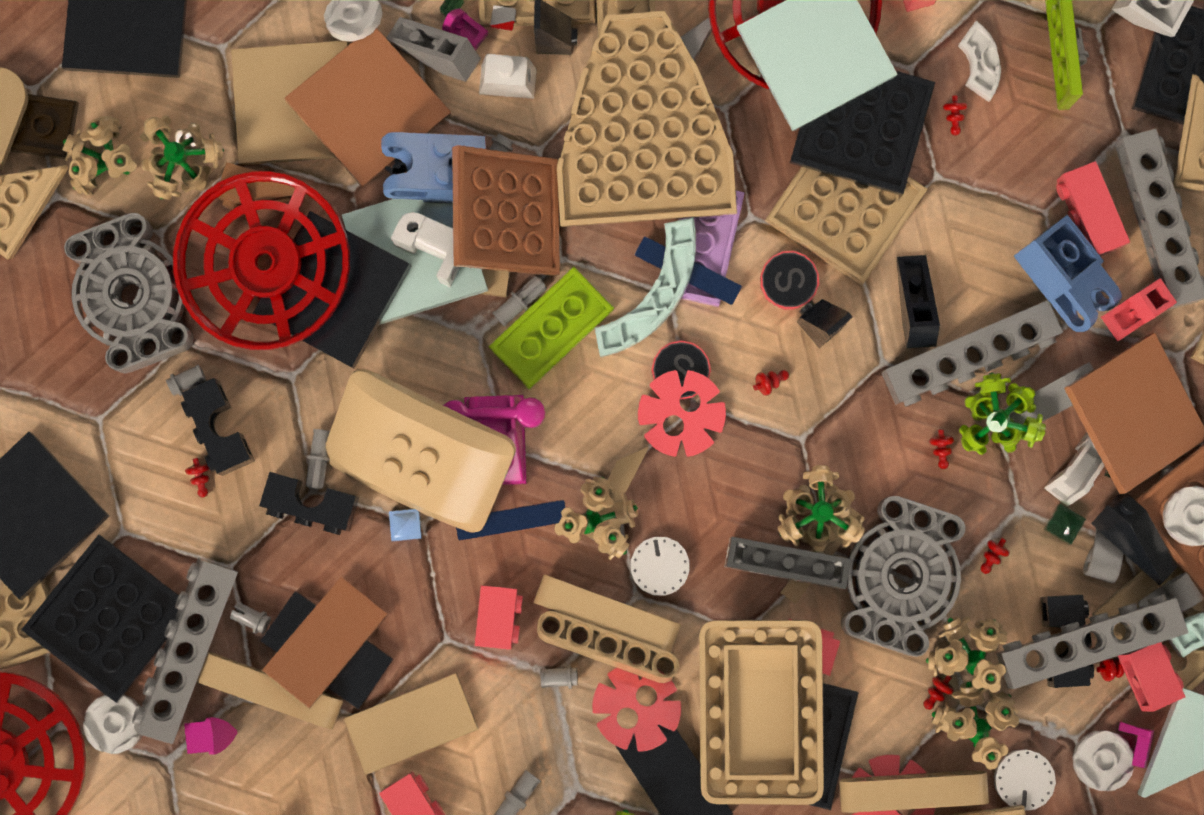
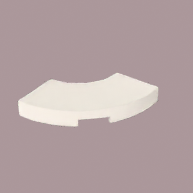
M975 21L958 47L966 54L970 64V76L965 86L989 102L995 94L1000 81L1001 66L998 48L990 33L983 25Z

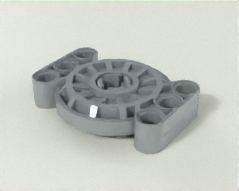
M129 213L72 235L67 239L64 246L66 255L80 265L76 270L72 283L74 312L82 327L92 337L110 346L105 355L108 366L124 374L134 372L185 352L191 348L194 342L191 330L179 323L185 306L180 295L178 301V290L175 278L171 272L173 270V257L165 249L149 241L153 235V227L149 221L138 213ZM141 222L143 225L141 232L137 235H131V227L135 223ZM109 233H114V242L104 246V237ZM81 244H86V253L77 257V247ZM155 250L162 253L168 260H160L155 256ZM135 284L140 289H138L137 296L133 300L134 304L124 303L121 298L123 289L128 285ZM82 308L87 315L86 317L83 315ZM96 326L104 331L103 337L98 335L91 327ZM182 330L184 332L182 342L173 344L171 339L173 333ZM155 341V351L151 355H145L144 346L146 343ZM121 352H127V362L122 366H118L116 362L117 356Z
M890 496L883 499L877 508L878 517L883 523L865 532L862 538L854 544L848 559H851L846 588L851 602L856 609L844 614L841 619V627L845 634L904 655L918 657L925 654L929 648V639L923 630L932 627L942 620L952 609L959 594L961 583L960 564L950 542L961 539L966 527L964 521L957 515L900 496ZM894 502L899 506L900 511L896 518H891L887 515L885 510L887 503ZM918 511H922L927 515L928 523L924 528L917 526L914 521V516ZM947 520L953 522L956 526V533L952 537H948L943 532V525ZM887 527L890 530V532L886 533V531L883 528ZM876 532V538L870 541L867 546L862 545L870 535ZM857 552L861 554L857 560L856 569L852 570L854 558ZM948 557H950V560L953 565L954 576H952L951 573V565L949 563ZM899 565L907 566L912 572V581L904 588H899L891 574ZM852 576L855 577L858 595L855 594L853 589ZM951 582H953L952 593L949 599L947 600L946 598L950 592ZM863 601L866 607H862L859 602ZM941 606L944 607L936 617L930 620V615L935 613ZM854 615L860 616L864 623L863 628L856 633L849 627V620ZM917 621H921L922 625H918ZM882 625L889 626L892 631L891 638L886 642L881 641L878 637V630ZM915 634L920 639V647L912 652L908 649L906 642L910 635Z

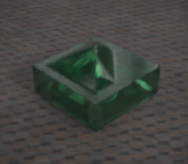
M1058 504L1043 530L1068 545H1072L1086 519L1062 504Z

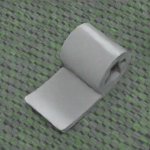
M1098 529L1095 531L1094 546L1086 557L1083 574L1115 583L1121 570L1124 553Z
M1184 572L1140 600L1138 606L1148 605L1147 599L1165 594L1166 599L1177 598L1181 612L1198 604L1204 597L1187 572ZM1147 613L1145 616L1153 627L1154 618L1151 614Z

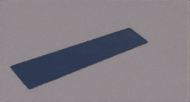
M644 236L634 255L662 269L666 247ZM694 262L689 284L733 305L742 286Z
M560 500L491 512L485 526L478 532L471 533L456 527L458 540L557 524L561 520L562 510L566 508L565 501Z

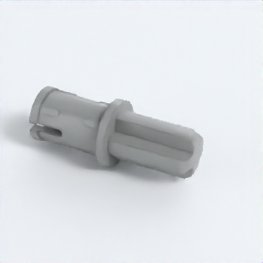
M537 276L533 277L516 293L512 292V297L496 311H493V315L504 327L507 326L521 311L528 310L527 306L546 290L545 284Z
M314 429L311 453L307 455L309 465L306 487L322 489L327 461H330L327 458L326 442L330 431Z

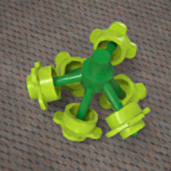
M993 372L984 375L982 382L975 383V387H981L980 392L974 396H968L965 399V406L971 409L974 420L987 419V426L983 428L976 424L971 427L962 425L959 428V432L962 434L961 442L963 448L968 452L976 451L980 455L985 454L987 451L985 445L989 442L987 434L989 431L993 432L991 435L992 441L1003 445L1004 450L1008 453L1016 450V445L1020 440L1028 441V447L1030 448L1033 447L1036 441H1042L1046 433V425L1042 423V414H1038L1037 418L1026 417L1023 424L1014 422L1009 416L1013 411L1021 414L1026 411L1033 413L1036 410L1034 390L1030 387H1020L1016 383H1011L1008 386L1010 393L1006 398L1009 407L1005 410L999 409L998 394L1006 392L1005 383L1011 382V378L1002 379L1001 374H994Z

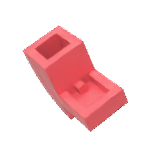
M1159 278L1101 316V319L1118 342L1175 305L1177 301L1161 278Z

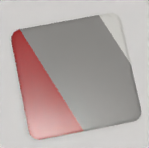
M493 6L490 27L512 31L516 9Z

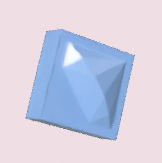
M418 510L389 511L392 542L422 539L420 512Z

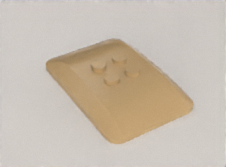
M364 368L357 369L351 374L326 442L327 458L330 459L327 462L334 468L405 506L471 533L478 532L485 526L516 452L514 442L506 435Z
M809 620L708 621L702 626L699 634L701 792L703 797L713 804L809 805L816 803L822 797L824 790L821 629L816 623Z

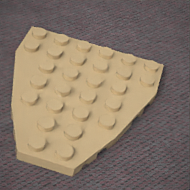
M665 11L606 15L601 26V32L592 47L588 63L580 76L571 110V119L564 137L565 142L557 164L560 226L737 214L733 152L700 71Z

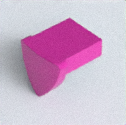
M459 8L450 11L444 20L442 30L468 38L476 51L488 36V30L470 18L464 10Z
M209 717L205 721L184 724L187 754L209 752L210 755L218 754L225 750L237 735V730L231 724L219 718Z
M1120 722L1119 731L1138 735L1132 765L1146 768L1154 730Z

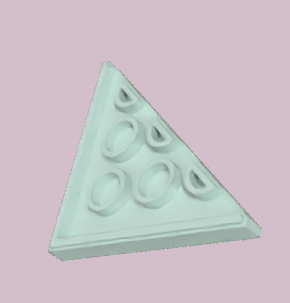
M1183 688L1185 698L1172 703L1137 793L1141 797L1146 798L1204 770V695Z

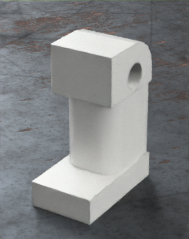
M411 212L405 214L399 220L391 236L394 245L413 254L419 249L442 259L443 263L436 276L441 284L451 287L460 268L454 266L453 228L419 213Z
M1087 432L1076 446L1077 453L1067 467L1050 479L1044 488L1066 506L1071 505L1090 491L1094 485L1093 482L1105 466Z

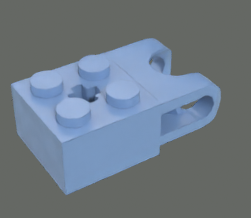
M404 132L386 134L381 139L382 152L387 157L400 159L406 164L408 172L389 176L383 184L384 195L392 199L453 203L452 147L461 145L486 149L485 136Z
M1068 215L1056 222L1014 255L1015 259L1047 300L1075 332L1089 330L1098 318L1097 310L1108 311L1113 309L1121 300L1122 294L1119 287L1101 266L1104 260ZM1101 291L1106 293L1109 299H1106L1101 293ZM1077 311L1083 316L1084 320L1078 317Z

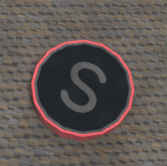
M783 251L772 256L764 265L760 275V288L765 299L783 310H796L805 306L815 296L819 286V274L814 263L806 255L796 251Z
M686 341L671 342L661 348L655 356L652 366L653 380L664 373L676 370L681 387H683L688 370L700 373L708 379L711 372L709 359L704 351L694 343ZM687 391L681 395L680 400L693 398L698 394L694 391Z

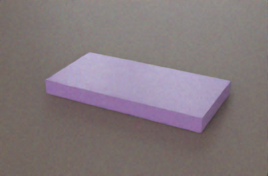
M736 191L737 214L693 217L696 228L695 262L724 277L727 274L744 198V192ZM689 283L681 298L719 307L721 301L717 297Z

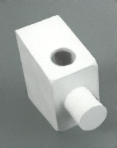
M486 54L481 65L479 94L534 99L537 70L527 57Z

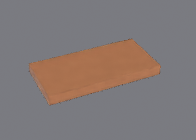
M340 577L262 671L310 709L388 614Z

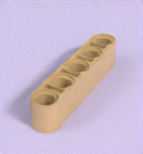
M543 575L533 602L672 653L681 628V624L547 575Z
M555 611L545 612L538 620L537 633L544 642L658 683L670 682L679 670V662L674 654ZM549 620L554 621L558 624L559 630L553 634L547 633L542 627L543 623ZM577 630L582 631L587 635V641L577 644L571 639V634ZM602 641H611L615 645V652L605 654L600 650L599 644ZM634 650L639 651L643 655L644 661L641 664H633L628 659V653ZM659 661H667L672 667V672L670 674L660 673L656 667Z
M207 652L197 682L328 729L334 728L343 703L342 699L323 693L314 705L308 709L262 670L211 652Z
M986 771L923 773L839 780L841 811L848 813L971 806L989 803Z

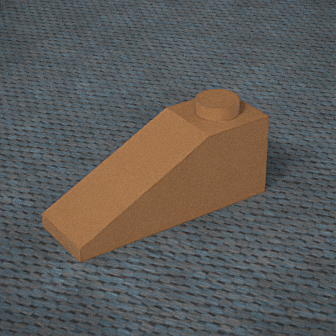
M226 162L220 181L234 175L255 170ZM275 182L247 184L253 201L274 200L289 203L295 188L289 185ZM236 188L218 197L223 202L222 206L233 210L242 205ZM307 194L304 198V200L313 199Z

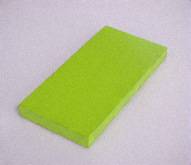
M1045 0L1057 109L1069 110L1083 95L1072 0Z
M573 267L488 347L530 390L592 332L595 327L614 311V307Z

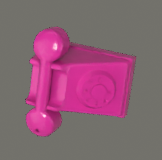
M524 395L464 397V403L459 400H451L443 405L509 437L515 444L516 452L502 485L527 484L525 428H536L543 423L546 413L541 401L531 397L524 398Z

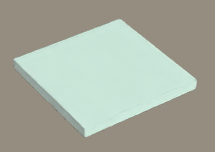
M786 0L737 26L739 34L792 132L898 75L857 0Z
M391 199L342 214L347 231L412 265L379 325L488 291L482 269L460 267L451 287L441 284L436 276L443 263L442 259L419 249L413 254L395 246L391 239L402 216L411 212L422 214L453 228V203Z

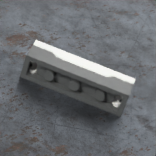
M730 537L724 567L837 589H846L851 559Z

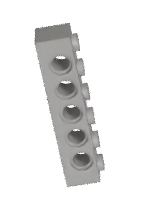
M1157 129L1122 137L1115 144L1155 281L1161 278L1177 301L1175 305L1167 310L1197 303L1204 299V277L1200 276L1197 266L1199 264L1198 253L1195 248H1192L1190 243L1191 231L1189 223L1183 219L1181 213V196L1178 192H1175L1172 183L1174 179L1173 169L1170 164L1166 163L1164 140L1161 136H1158ZM1141 158L1150 160L1152 164L1151 170L1142 166ZM1150 185L1156 186L1159 189V198L1151 195L1149 191ZM1158 213L1167 216L1168 226L1162 225L1158 221ZM1167 241H1171L1176 245V254H1172L1167 250ZM1175 269L1183 271L1185 274L1184 282L1176 279Z
M1047 300L885 369L881 374L895 405L904 402L905 407L921 401L920 395L925 392L931 391L932 395L949 389L947 383L958 379L959 384L975 378L974 372L979 369L985 368L986 372L1002 366L1001 360L1012 356L1013 361L1030 354L1028 348L1039 345L1040 349L1048 347L1057 342L1055 337L1062 334L1063 331L1050 302ZM1023 325L1032 329L1033 337L1031 340L1025 339L1021 335L1020 330ZM995 337L1004 339L1006 342L1005 351H999L994 347L993 341ZM972 348L979 353L978 363L968 360L966 356L967 349ZM941 360H947L952 364L953 370L951 374L941 372L939 368ZM914 371L924 374L926 378L924 386H918L913 382L912 374Z
M198 557L196 563L191 564L186 577L189 580L185 592L181 591L176 602L177 615L175 620L169 621L165 631V637H167L164 649L160 648L154 660V666H157L153 678L149 677L145 683L143 695L146 696L142 707L137 706L132 718V723L135 724L134 729L138 734L173 744L238 572L234 569ZM210 585L211 594L209 597L199 599L198 590L200 587ZM195 613L200 614V623L196 627H187L188 617ZM188 642L190 644L188 653L183 656H177V646L180 643ZM169 672H179V678L174 684H165V677ZM167 700L168 707L164 712H154V706L158 701Z
M1165 594L1147 599L1148 605L1137 608L1136 603L1118 608L1120 614L1108 617L1107 612L1090 617L1091 623L1079 626L1078 622L1061 626L1062 632L1055 635H1050V632L1046 631L1033 635V642L1022 645L1021 641L1018 640L1003 645L1004 651L996 654L999 663L1003 664L1006 668L1004 678L1007 687L1016 689L1188 634L1189 632L1177 598L1166 599ZM1147 613L1151 614L1154 618V626L1151 630H1147L1143 626V617ZM1119 622L1126 629L1125 636L1120 640L1115 637L1113 632L1115 625ZM1089 632H1093L1097 637V643L1092 649H1089L1084 642V638ZM1060 641H1064L1068 646V653L1064 658L1058 657L1055 652V647ZM1032 650L1036 651L1039 655V663L1033 668L1026 662V656Z

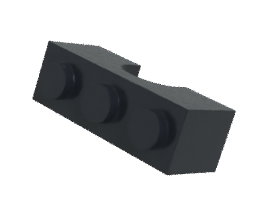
M212 378L181 392L184 398L181 406L186 416L193 418L196 425L193 433L197 442L200 445H205L208 455H205V460L211 472L216 471L217 474L224 476L255 462L242 433L236 432L227 437H220L215 430L217 416L231 408L219 380Z
M269 472L259 505L260 507L267 508L266 515L283 519L284 514L296 517L294 523L312 527L313 522L324 525L323 531L340 535L342 530L350 531L359 497L327 488L324 499L319 505L306 507L300 500L302 481Z
M1083 595L1040 597L1043 627L1060 628L1074 622H1078L1079 626L1086 625L1085 619L1089 617L1088 602L1084 600ZM1090 632L1084 638L1085 645L1089 649L1092 645ZM1068 646L1058 657L1064 658L1067 655ZM1091 664L1047 678V686L1052 688L1091 686L1090 679L1094 678V666Z

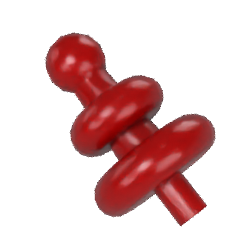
M952 96V103L943 105L945 111H951V114L946 116V120L952 122L950 132L954 136L961 133L959 121L965 119V116L960 114V110H966L968 107L966 103H958V96Z
M781 370L779 374L769 371L767 375L759 372L756 375V384L753 385V389L755 391L759 390L765 396H769L772 393V388L777 389L780 386L781 380L786 381L789 378V373L786 370Z
M939 429L938 436L930 438L929 442L931 445L938 446V448L933 450V454L939 456L938 467L940 469H947L949 466L947 456L952 454V449L947 447V445L954 443V438L944 435V429Z
M193 458V466L187 467L185 473L195 476L190 482L192 485L198 486L197 494L199 497L204 498L208 495L205 483L210 478L208 475H203V473L210 469L207 463L199 464V459Z
M1001 538L999 542L993 540L987 542V546L992 551L984 552V557L987 560L980 567L983 574H989L993 564H1001L999 555L1004 557L1010 555V551L1004 547L1006 539Z
M1110 658L1100 661L1099 667L1096 668L1102 678L1108 682L1114 680L1115 677L1121 678L1124 675V669L1119 659L1113 660Z
M939 676L932 678L936 688H928V693L931 696L923 703L927 710L933 709L936 701L942 702L945 700L943 693L951 695L954 692V688L949 684L952 679L951 676H946L944 679Z

